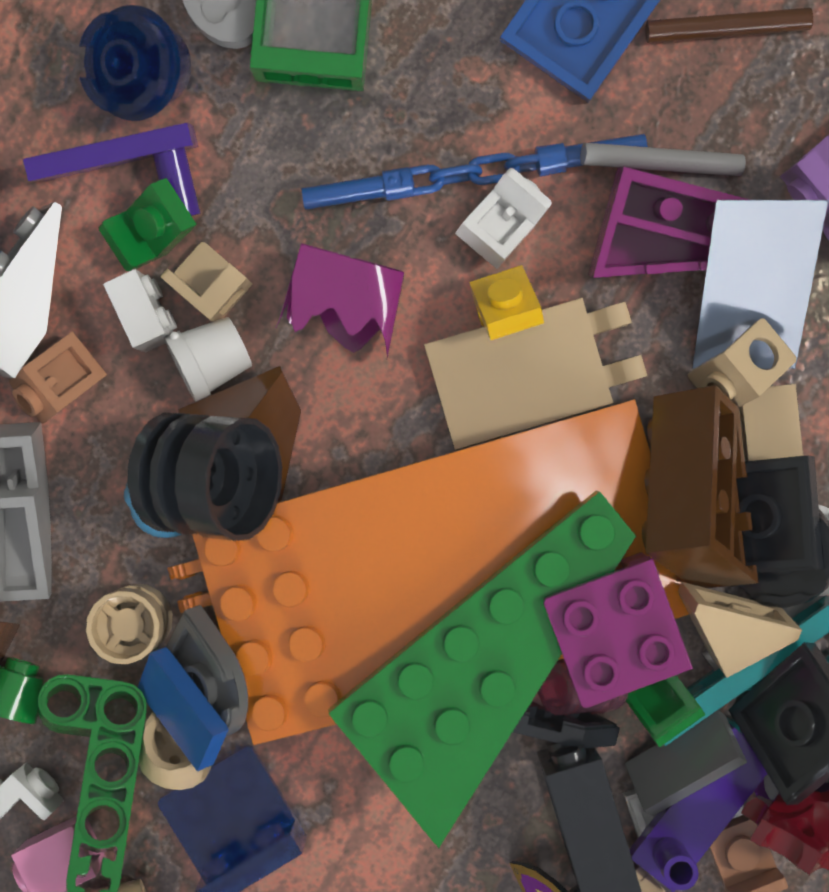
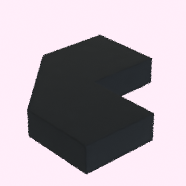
M532 701L513 732L575 748L584 745L586 749L616 746L620 727L616 723L582 706L543 707Z

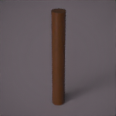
M811 8L648 20L645 25V35L647 43L805 31L812 29L813 11Z

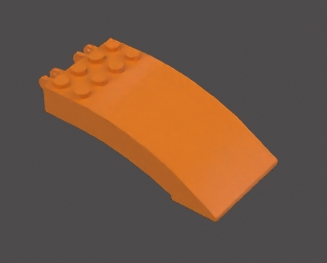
M630 400L277 502L275 512L265 528L249 540L230 541L192 534L199 558L168 567L167 569L171 580L186 579L203 571L208 591H198L185 595L183 599L177 601L179 611L183 613L184 610L198 605L202 607L213 605L220 633L238 659L245 677L248 692L246 722L253 745L336 725L335 721L328 714V709L594 491H600L636 535L622 559L640 552L647 555L642 541V526L647 520L648 495L645 489V473L650 468L651 451L636 400ZM653 559L674 618L677 619L689 615L678 593L681 582H686ZM621 561L615 571L623 568Z

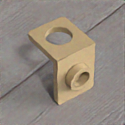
M762 318L750 326L725 351L694 368L688 373V377L697 388L716 385L729 399L740 407L760 397L796 362V356L771 325ZM752 341H763L771 348L774 355V363L771 369H760L752 362L749 354V347Z

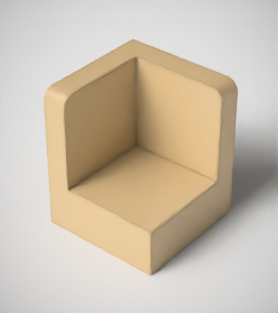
M205 242L199 243L174 273L167 268L160 276L212 322L224 318L253 285L241 272Z

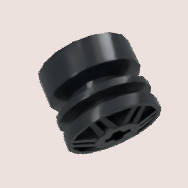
M164 412L147 422L136 437L128 460L127 487L132 507L141 521L156 531L177 532L185 535L200 534L203 537L230 541L249 540L265 528L275 512L281 492L282 462L279 446L270 429L257 419Z

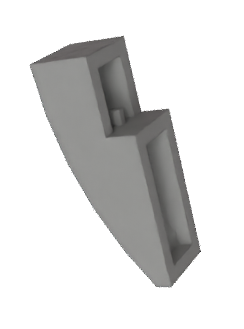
M41 422L0 424V602L49 599L52 588L51 522Z

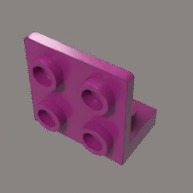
M642 552L621 559L622 569L546 596L543 600L579 702L584 708H589L693 669L655 563L652 558Z

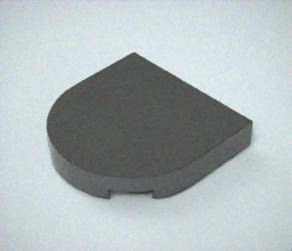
M198 605L184 610L166 647L175 656L228 726L227 737L236 733L243 726L247 716L248 692L242 668L234 652L203 607Z

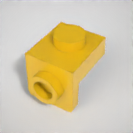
M522 265L469 282L479 321L486 328L490 341L544 324L540 303Z

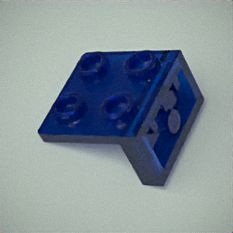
M246 745L213 765L206 779L195 787L184 790H172L158 801L160 810L201 876L194 892H240L303 853L307 834L252 745Z

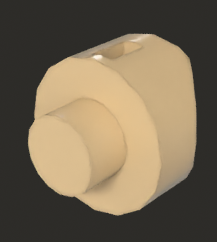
M151 713L145 722L139 757V766L142 773L152 783L165 789L184 790L193 788L203 782L211 771L212 766L197 772L155 713Z

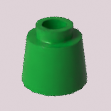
M7 657L5 666L0 665V717L27 724L37 723L38 695L44 684V678L37 676L40 668L39 665L13 657Z

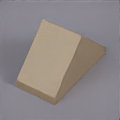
M684 582L680 584L678 593L709 655L726 678L794 643L800 637L802 629L783 608L762 605L751 599Z

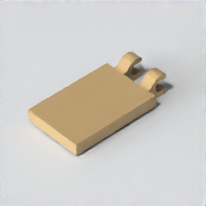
M583 298L543 309L544 324L491 341L486 328L482 327L424 344L455 450L613 404L609 387L646 377L647 373L641 355L602 366L594 335L628 326V324L632 323L626 302L587 313Z

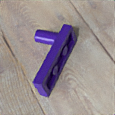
M189 123L23 159L28 181L44 182L153 157L158 180L168 179L191 216L201 214L186 150L199 147L194 125Z
M731 724V729L747 763L656 814L629 849L632 860L672 892L687 890L696 883L699 875L696 864L767 775L744 735Z

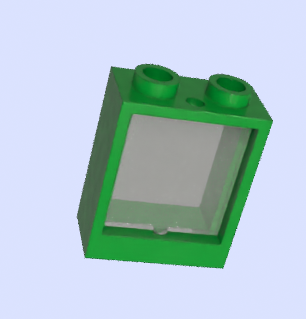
M256 0L250 69L255 81L364 91L372 0Z

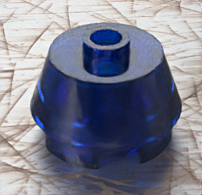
M126 5L110 12L102 13L91 21L81 37L79 47H86L84 56L86 77H80L82 87L95 105L120 119L129 121L148 119L177 100L188 85L191 75V57L185 41L164 19L148 8L138 5Z

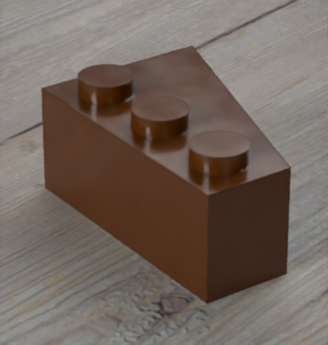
M716 385L654 396L653 417L650 418L647 426L648 438L651 444L650 468L645 473V489L648 495L647 520L642 526V541L645 553L688 584L704 588H716L758 583L756 565L746 566L742 531L752 530L751 512L740 513L736 481L738 478L747 477L739 407Z

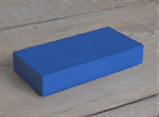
M167 647L151 652L137 688L142 691L147 704L198 772L214 765L228 733V726Z

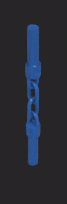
M645 134L589 142L648 147ZM564 143L535 147V153L531 155L515 157L510 153H498L473 158L468 165L443 169L435 165L404 167L382 171L380 176L301 188L304 208L308 210L386 197V201L410 198L437 192L446 184L470 180L477 185L498 183L503 174L479 177L483 170L478 165L507 161L504 165L506 171L509 168L515 169L518 173L537 170L540 177L566 172L567 168L585 166L581 164L580 160L583 143L564 146ZM431 173L429 181L432 185L414 188L413 175Z

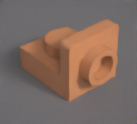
M72 331L21 368L16 377L9 380V384L14 389L12 394L18 406L31 417L36 416L44 424L102 380L107 374Z
M744 815L731 819L709 847L725 891L780 892L787 889L786 879L777 868L770 849L760 847L750 840L757 825Z

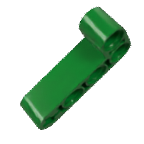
M69 674L57 675L49 679L42 686L38 695V714L42 724L49 730L61 734L90 737L66 877V892H85L84 888L76 887L75 880L76 877H86L90 868L91 856L80 858L78 855L80 847L95 853L115 851L114 861L105 857L101 860L99 877L102 880L108 881L109 887L108 890H100L99 892H117L120 886L147 711L146 699L142 691L135 685L127 682ZM64 691L73 693L80 702V707L75 714L69 717H58L50 712L47 704L54 694ZM114 699H124L133 705L135 717L129 723L118 725L107 719L104 707ZM113 753L124 759L127 772L123 778L108 782L97 775L95 762L104 754ZM104 809L110 811L116 817L118 829L113 837L107 840H97L88 834L85 828V820L90 813Z

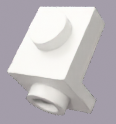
M509 168L488 196L464 220L455 234L498 269L531 232L552 202L540 191L535 183L524 178L515 169Z
M27 762L12 773L4 782L0 779V819L21 799L42 820H46L64 802V799L57 793L59 787L56 781L43 769L38 767L33 769Z

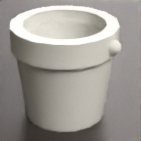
M229 317L182 333L180 331L172 332L164 337L173 361L195 402L210 396V392L252 367L244 343Z

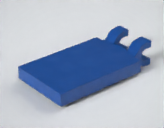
M525 0L500 36V42L589 103L661 0Z

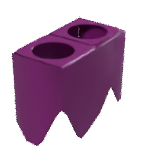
M301 243L279 321L287 307L288 322L292 324L294 332H297L305 327L312 315H320L327 332L344 348L353 353L360 350L381 329L388 358L404 282V272Z

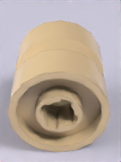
M131 584L106 594L93 605L87 617L86 634L90 646L99 657L111 663L127 665L140 661L166 640L172 628L173 614L169 601L159 590L146 584Z

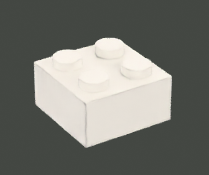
M134 269L103 283L134 349L148 352L165 344L164 337L170 335L177 328V325L169 309L165 310L158 300L163 295L154 278L151 279L148 274L144 275Z

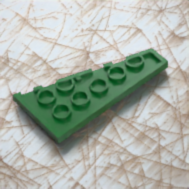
M594 491L328 709L330 717L438 849L562 654L543 604L544 598L614 572L636 537L600 491Z

